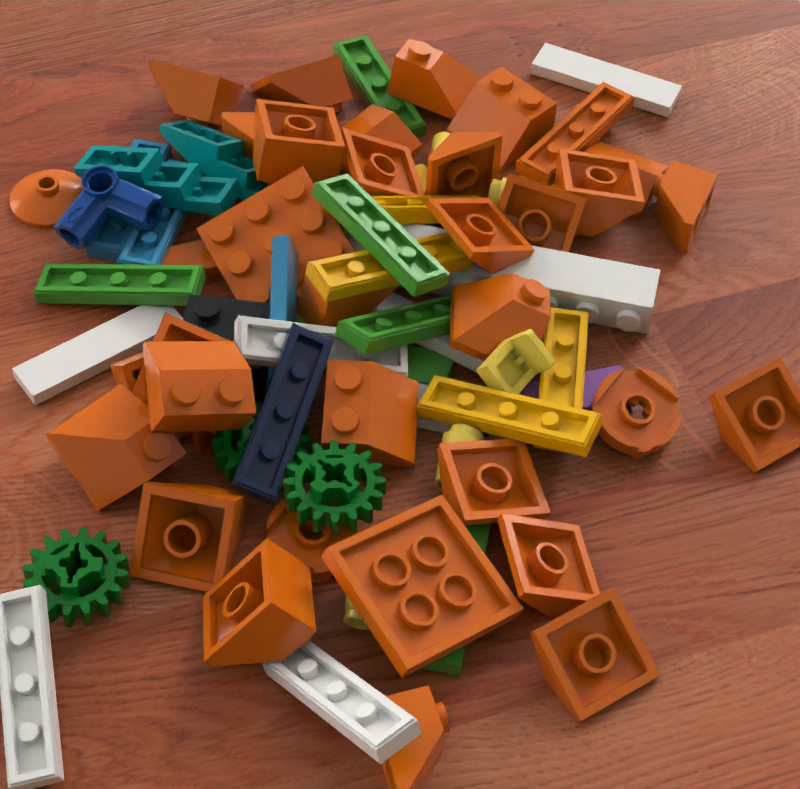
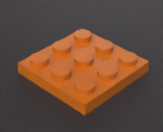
M303 166L196 228L236 300L270 303L272 239H274V236L289 235L298 252L297 306L308 262L355 252L335 218L312 196L314 184Z
M439 495L326 547L321 557L402 678L518 618L524 609L443 495Z

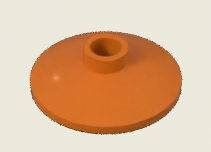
M57 169L32 173L21 179L12 189L9 198L11 211L18 220L29 226L54 228V225L83 190L82 178L69 171Z

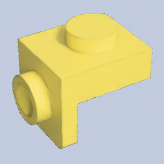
M527 329L503 340L479 366L476 372L489 388L519 394L536 374L550 369L556 361L534 331Z

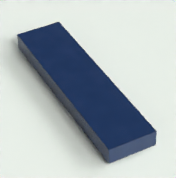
M295 323L291 325L230 488L270 505L277 502L283 485V479H285L287 474V465L291 463L331 352L333 340Z

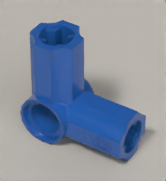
M95 166L90 168L82 177L83 190L54 225V229L57 235L62 237L68 245L81 249V247L88 245L107 219L114 217L144 230L149 228L155 229L162 219L165 202L162 196L118 178L116 171L110 166Z

